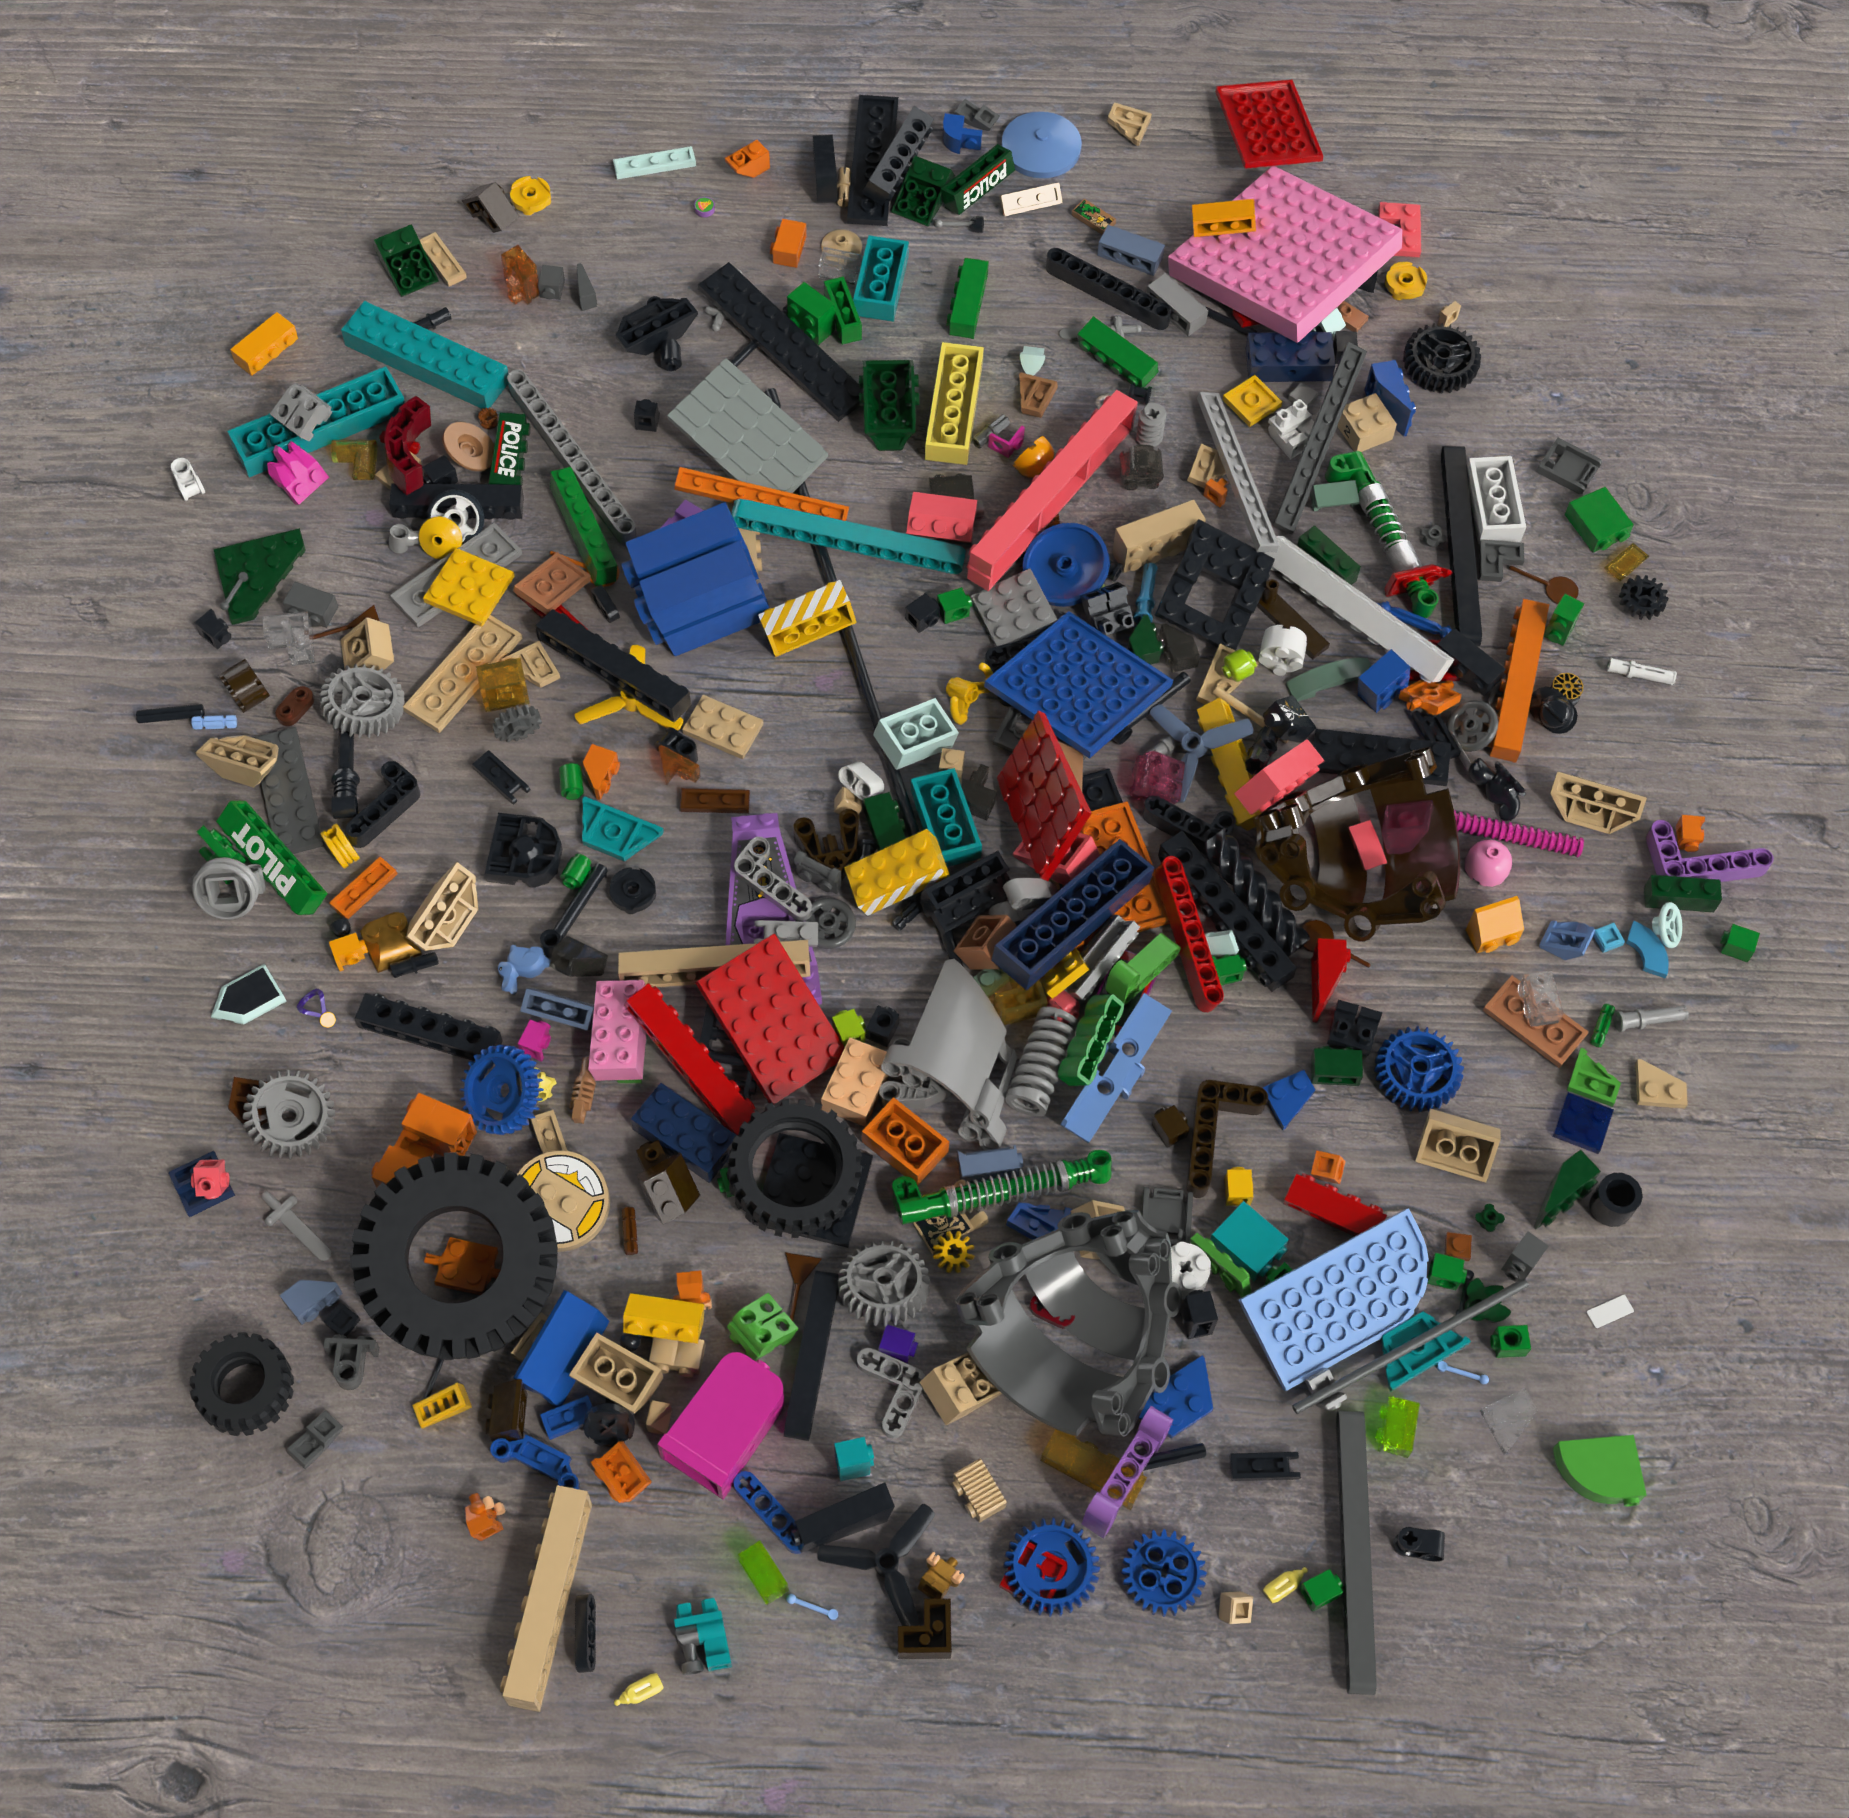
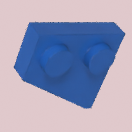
M1019 1202L1008 1218L1006 1225L1034 1240L1057 1230L1059 1221L1070 1215L1072 1209L1067 1207L1064 1210L1050 1209L1049 1205L1034 1206L1030 1203Z

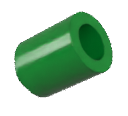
M573 763L562 765L559 768L561 795L568 800H576L584 793L581 766Z

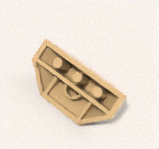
M243 735L225 737L219 740L218 738H210L195 753L220 777L254 788L271 771L277 761L279 748L276 744Z
M1558 771L1550 792L1564 821L1607 834H1611L1640 820L1647 799L1628 791Z
M456 862L433 886L411 919L406 938L424 951L454 947L478 911L475 885L476 876Z

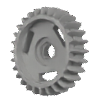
M355 663L354 668L350 669L346 665L345 671L338 668L337 674L332 672L330 678H326L325 684L321 687L320 710L323 711V717L327 718L328 724L333 723L335 730L341 728V734L348 731L350 737L354 733L358 734L359 738H361L362 734H367L368 738H370L371 734L374 733L378 737L380 731L386 734L388 728L393 729L403 715V706L405 704L404 691H402L401 684H397V678H391L390 672L383 674V668L377 671L374 665L372 668H366L365 664L363 667H357ZM338 692H343L341 707L337 706L334 702V696ZM365 694L369 698L367 700H359L356 696Z
M287 1070L286 1076L282 1077L281 1073L277 1071L276 1079H273L268 1074V1083L260 1079V1089L255 1086L252 1087L254 1095L248 1094L247 1101L250 1103L244 1104V1110L248 1112L243 1113V1119L249 1120L244 1123V1128L250 1129L247 1133L248 1137L256 1136L253 1139L254 1145L262 1143L260 1147L261 1152L268 1147L270 1148L269 1156H272L277 1151L279 1159L282 1158L284 1153H288V1158L291 1160L293 1153L296 1152L298 1157L301 1158L302 1150H305L310 1155L311 1146L318 1150L320 1148L319 1141L326 1142L327 1137L324 1134H331L332 1129L329 1126H333L335 1121L333 1118H330L335 1115V1110L329 1109L334 1106V1101H326L330 1098V1092L322 1093L325 1085L322 1084L317 1087V1078L310 1082L308 1081V1073H306L304 1078H301L299 1070H297L295 1076H291L290 1070ZM286 1088H297L307 1092L310 1096L307 1098L285 1090ZM266 1108L269 1129L263 1130L261 1128L257 1109ZM285 1111H293L296 1114V1119L292 1122L284 1121L282 1114ZM312 1123L317 1127L306 1138L299 1141L295 1139L298 1134Z
M883 1240L879 1246H875L872 1241L870 1248L863 1244L861 1251L854 1249L853 1256L847 1255L846 1262H842L838 1280L840 1299H843V1306H848L849 1313L856 1312V1319L862 1316L865 1317V1324L869 1320H874L875 1326L879 1321L883 1322L886 1327L887 1323L892 1321L896 1326L898 1319L905 1323L907 1315L914 1318L915 1311L921 1312L922 1305L926 1304L930 1288L929 1271L925 1267L924 1260H919L918 1253L912 1255L911 1248L905 1251L903 1250V1244H900L899 1247H894L893 1241L890 1245H884ZM880 1276H888L891 1281L887 1284H882L877 1279ZM907 1279H913L915 1281L914 1290L910 1295L904 1296ZM861 1292L863 1295H865V1296H866L867 1298H869L871 1301H869V1300L863 1298L859 1293Z

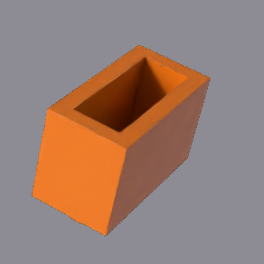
M782 219L780 227H776V241L772 242L770 247V254L773 255V264L798 267L807 237L806 223Z

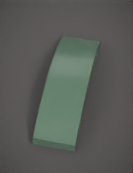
M1350 658L1331 662L1296 676L1286 682V686L1291 696L1293 695L1297 701H1302L1315 697L1318 691L1351 681L1358 684V677L1368 670L1371 664L1368 658Z

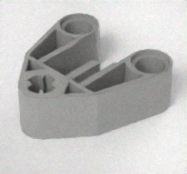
M1041 878L1012 879L1003 886L1009 901L992 906L988 913L989 915H1008L1018 926L1054 896L1058 889L1055 883Z
M899 1038L892 1045L910 1046L911 1041ZM927 1077L922 1087L917 1089L910 1088L902 1083L887 1081L880 1087L879 1102L884 1108L891 1100L884 1095L886 1093H893L896 1095L894 1098L908 1109H925L948 1099L952 1093L945 1087H940L941 1084L930 1077Z

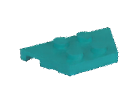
M584 796L582 799V842L584 846L625 862L664 833V829L660 826Z
M1422 1311L1382 1336L1383 1355L1441 1323ZM1449 1330L1386 1365V1376L1390 1392L1469 1345L1471 1340L1466 1336L1463 1338Z

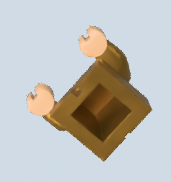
M932 1552L926 1559V1565L929 1570L921 1578L917 1589L931 1599H943L950 1586H959L964 1578V1574H959L960 1571L954 1569L958 1564L955 1558L950 1557L945 1562L940 1559L939 1555L935 1556L936 1553Z

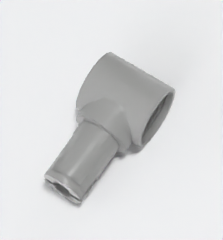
M396 524L390 528L389 548L393 552L404 553L414 544H420L419 531H412V529H408V527L402 524Z

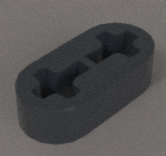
M598 585L592 588V597L606 620L611 623L619 619V612L604 587Z

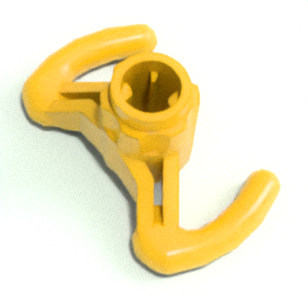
M981 662L978 665V668L985 674V680L993 674L987 664ZM959 677L951 678L948 681L946 693L951 697L950 713L958 725H962L967 721L970 704L976 701L981 693L991 692L984 687L985 682H970Z

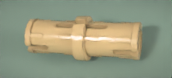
M844 167L838 170L837 203L841 207H843V200H845V207L848 206L851 170L846 167L845 174Z

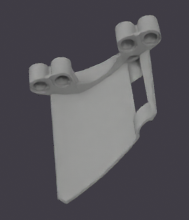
M955 959L946 960L910 1046L891 1045L882 1062L881 1069L888 1076H902L903 1083L910 1088L917 1089L922 1087L927 1077L944 1086L968 1108L958 1129V1134L968 1141L979 1140L980 1147L985 1151L1000 1149L1007 1129L999 1116L1017 1056L1015 1050L1006 1044L1004 1039L1007 1032L1006 1028L982 988ZM997 1055L1007 1065L998 1088L989 1080Z

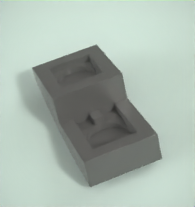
M966 99L963 100L954 115L965 116L964 123L986 131H990L1000 115L985 105L980 109Z
M325 1410L306 1427V1432L287 1448V1453L306 1469L336 1439L343 1430V1426Z

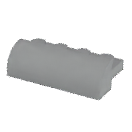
M1112 915L1080 952L1089 970L1064 990L1082 1005L1131 942L1139 934L1137 930L1140 926L1135 921H1125L1119 915Z

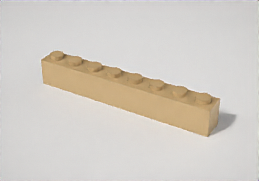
M808 940L781 942L801 977H811ZM757 943L619 953V980H644L645 984L649 983L652 987L696 985V981Z

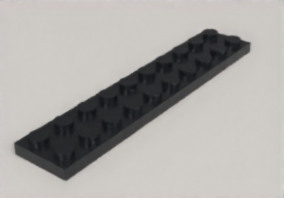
M730 262L698 284V290L835 420L839 422L860 406L859 393H863V388H859V383Z

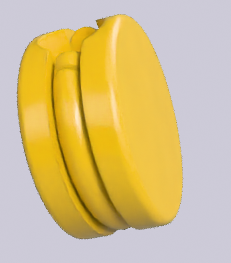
M335 823L331 826L332 828L327 829V832L324 830L320 835L341 867L345 869L349 864L353 863V860L356 862L360 857L339 825Z

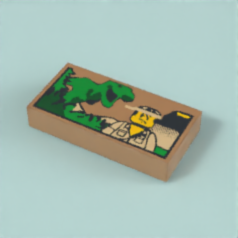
M1083 199L1072 210L1073 217L1103 235L1108 225L1114 226L1116 224V218L1086 199Z

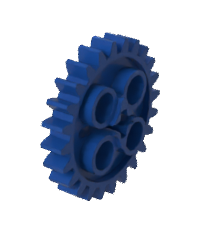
M1163 1529L1161 1536H1158L1155 1530H1152L1150 1539L1145 1534H1142V1544L1135 1540L1133 1546L1136 1550L1128 1548L1126 1553L1131 1558H1124L1122 1562L1128 1566L1121 1571V1574L1128 1576V1578L1123 1580V1585H1131L1127 1595L1135 1593L1136 1597L1133 1603L1136 1604L1142 1601L1143 1611L1148 1606L1152 1607V1615L1156 1613L1157 1609H1161V1614L1165 1617L1167 1610L1170 1609L1173 1616H1176L1177 1607L1185 1612L1187 1610L1186 1602L1193 1606L1195 1604L1193 1596L1200 1598L1202 1593L1198 1588H1204L1206 1584L1203 1580L1199 1579L1207 1575L1206 1571L1200 1570L1205 1565V1561H1197L1201 1551L1193 1552L1192 1548L1195 1543L1192 1542L1186 1545L1185 1535L1180 1540L1176 1539V1531H1173L1171 1537H1168L1165 1529ZM1151 1551L1158 1552L1161 1560L1158 1562L1151 1561L1148 1553ZM1175 1559H1182L1186 1563V1568L1182 1570L1177 1569L1173 1561ZM1146 1565L1151 1569H1143L1141 1566ZM1162 1568L1167 1569L1166 1578L1161 1577L1160 1571ZM1150 1576L1154 1580L1155 1585L1146 1587L1142 1583L1141 1578ZM1178 1577H1186V1581H1182ZM1167 1585H1177L1180 1593L1177 1595L1170 1594L1167 1590Z

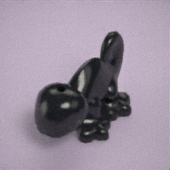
M1481 758L1475 759L1469 768L1471 779L1478 785L1486 784L1488 799L1492 803L1502 804L1499 808L1500 819L1511 821L1516 818L1520 810V800L1517 794L1523 797L1526 795V790L1499 761L1495 762V773Z

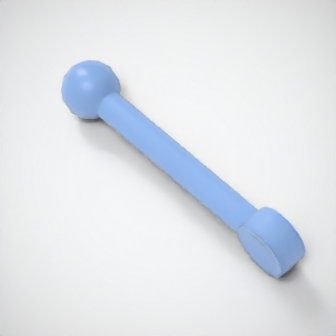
M1444 1361L1439 1362L1437 1365V1369L1440 1372L1450 1371L1479 1380L1481 1384L1489 1382L1487 1375L1480 1376L1450 1367Z
M789 1594L786 1597V1601L789 1604L796 1603L828 1615L830 1620L838 1618V1611L835 1609L827 1610L796 1598L794 1594Z

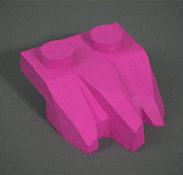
M290 441L288 452L277 445L275 446L273 453L278 461L276 463H267L268 473L276 485L284 489L294 504L299 505L322 485L329 476L314 457Z

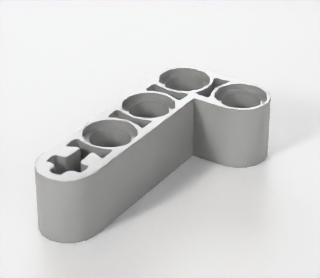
M763 837L753 838L735 860L734 869L736 876L793 919L800 922L808 920L812 914L811 901L763 866L770 854L769 842ZM757 845H762L766 850L762 854H756L753 848ZM747 863L752 868L748 872H742L739 870V866ZM761 877H767L770 883L766 886H761L757 881ZM782 890L788 892L789 897L785 900H780L776 897V894ZM803 905H805L806 912L800 911V913H798L797 906L802 907Z

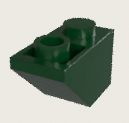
M1144 615L1129 638L1127 650L1151 665L1159 663L1161 653H1163V645L1156 638L1154 622H1150L1149 616Z

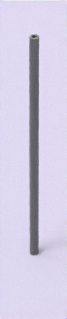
M1522 1278L1292 1405L1296 1414L1303 1412L1529 1287L1528 1282L1525 1278Z

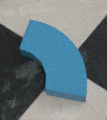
M1633 921L1626 944L1633 947L1640 954L1643 961L1642 971L1666 978L1669 962L1664 945L1649 928Z

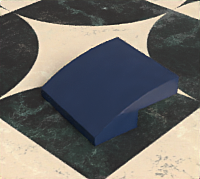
M215 1151L168 1172L189 1217L235 1196L230 1183L222 1195L215 1199H205L204 1196H196L195 1188H192L191 1176L194 1173L193 1168L199 1160H219Z

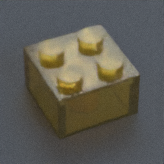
M510 658L501 662L485 663L476 666L486 712L511 708L516 705L530 704L521 658Z

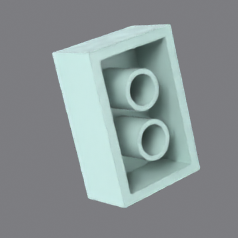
M936 698L880 719L873 735L895 769L898 770L940 753L942 748H952L959 732Z

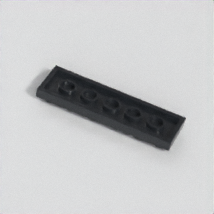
M1315 729L1313 747L1324 759L1318 765L1320 769L1318 772L1339 774L1357 765H1370L1410 751L1430 747L1437 768L1431 775L1423 778V782L1429 785L1447 786L1451 743Z

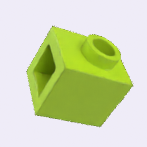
M854 1009L849 1011L842 1010L832 1017V1027L844 1047L849 1038L865 1042L864 1029L866 1026L862 1016H857Z

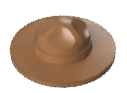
M455 422L446 428L442 438L443 445L448 455L457 464L472 471H485L491 468L495 445L482 429L466 422Z

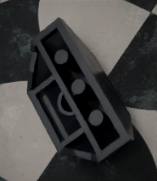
M687 298L657 299L624 316L615 336L627 352L647 356L660 349L664 340H677L681 338L697 317L698 311Z

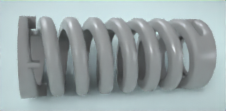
M1042 1007L1038 1010L1032 1026V1033L1028 1036V1044L1024 1047V1055L1019 1060L1020 1066L1015 1071L1016 1077L1011 1081L1012 1088H1009L1005 1097L1006 1103L1016 1111L1030 1116H1044L1046 1114L1048 1104L1050 1103L1048 1095H1051L1055 1090L1053 1084L1059 1080L1057 1074L1061 1061L1067 1057L1065 1050L1068 1049L1070 1044L1069 1039L1074 1038L1079 1023L1070 1013L1055 1007ZM1047 1016H1054L1055 1020L1048 1019ZM1057 1017L1066 1019L1071 1025L1057 1021ZM1017 1098L1035 1104L1039 1109L1030 1108L1029 1103L1026 1106L1018 1101Z

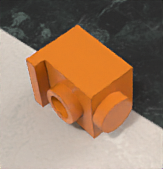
M1681 815L1676 824V841L1679 850H1685L1686 852H1696L1699 850V844L1704 840V829H1701L1705 822L1704 816Z

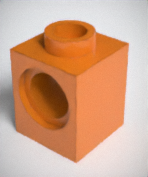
M1316 1150L1311 1175L1317 1180L1340 1184L1346 1161L1340 1155Z

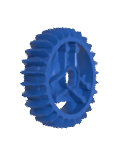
M1409 1026L1406 1028L1405 1033L1399 1029L1396 1035L1391 1034L1388 1040H1384L1382 1047L1377 1052L1378 1054L1375 1059L1377 1065L1374 1068V1072L1378 1073L1376 1081H1382L1379 1089L1386 1088L1385 1097L1392 1095V1103L1399 1100L1401 1102L1400 1108L1407 1104L1409 1105V1111H1412L1414 1106H1417L1419 1113L1422 1112L1424 1106H1426L1428 1111L1433 1106L1439 1109L1442 1103L1446 1105L1450 1098L1453 1099L1455 1097L1456 1091L1461 1086L1460 1082L1464 1076L1461 1073L1464 1070V1066L1460 1065L1462 1057H1456L1459 1049L1451 1050L1453 1041L1449 1043L1444 1042L1446 1035L1441 1038L1437 1037V1030L1430 1034L1428 1027H1426L1424 1032H1420L1419 1026H1416L1414 1032H1412ZM1411 1045L1425 1046L1427 1048H1430L1434 1052L1411 1047ZM1418 1061L1423 1062L1426 1065V1071H1417L1414 1068V1063ZM1395 1065L1402 1085L1392 1075L1390 1066ZM1443 1076L1448 1081L1446 1085L1440 1090L1431 1093L1429 1089Z
M497 1045L489 1046L488 1049H482L481 1055H474L476 1062H468L471 1067L470 1070H463L467 1077L466 1079H461L465 1085L464 1088L459 1089L464 1092V1097L460 1100L466 1102L462 1109L468 1110L474 1125L478 1126L479 1130L486 1131V1133L504 1135L522 1130V1125H529L528 1118H535L533 1110L540 1109L536 1105L537 1101L543 1100L538 1097L539 1092L544 1091L543 1088L539 1087V1083L543 1079L537 1078L541 1070L534 1069L537 1062L530 1060L531 1055L525 1054L524 1050L517 1049L515 1046ZM495 1064L496 1066L485 1077L487 1071ZM519 1074H520L521 1082H522V1091H521V1085H520ZM506 1083L509 1087V1092L507 1096L503 1097L501 1087ZM489 1108L503 1113L502 1120L494 1119L486 1109Z
M1042 1518L1041 1526L1038 1527L1032 1521L1031 1531L1026 1526L1022 1527L1024 1536L1016 1533L1014 1538L1018 1543L1012 1541L1009 1543V1548L1013 1552L1007 1551L1005 1553V1557L1011 1561H1005L1004 1568L1011 1567V1570L1005 1572L1004 1575L1010 1576L1013 1579L1008 1582V1586H1016L1012 1596L1017 1597V1594H1023L1020 1605L1026 1603L1027 1599L1030 1600L1029 1611L1037 1604L1039 1605L1038 1615L1042 1614L1044 1607H1048L1049 1617L1052 1616L1054 1609H1057L1058 1615L1062 1616L1063 1608L1065 1607L1069 1613H1072V1604L1081 1608L1082 1602L1080 1598L1088 1601L1090 1597L1086 1591L1091 1593L1095 1591V1587L1090 1582L1098 1583L1099 1580L1097 1576L1093 1575V1573L1100 1571V1566L1093 1565L1099 1561V1556H1091L1096 1551V1546H1087L1091 1538L1087 1537L1084 1540L1081 1538L1083 1529L1075 1533L1074 1523L1069 1528H1065V1519L1058 1526L1056 1525L1055 1518H1052L1050 1525H1047L1045 1519ZM1069 1541L1079 1550L1084 1560L1082 1564L1078 1565L1065 1543ZM1033 1542L1037 1546L1025 1567L1018 1563V1560L1027 1543ZM1048 1551L1067 1561L1068 1568L1061 1580L1055 1582L1057 1576L1052 1578L1045 1575V1578H1042V1571L1036 1567V1564L1042 1565V1562L1046 1559V1557L1042 1556L1044 1552ZM1051 1589L1066 1590V1597L1043 1598L1040 1597V1591H1049Z

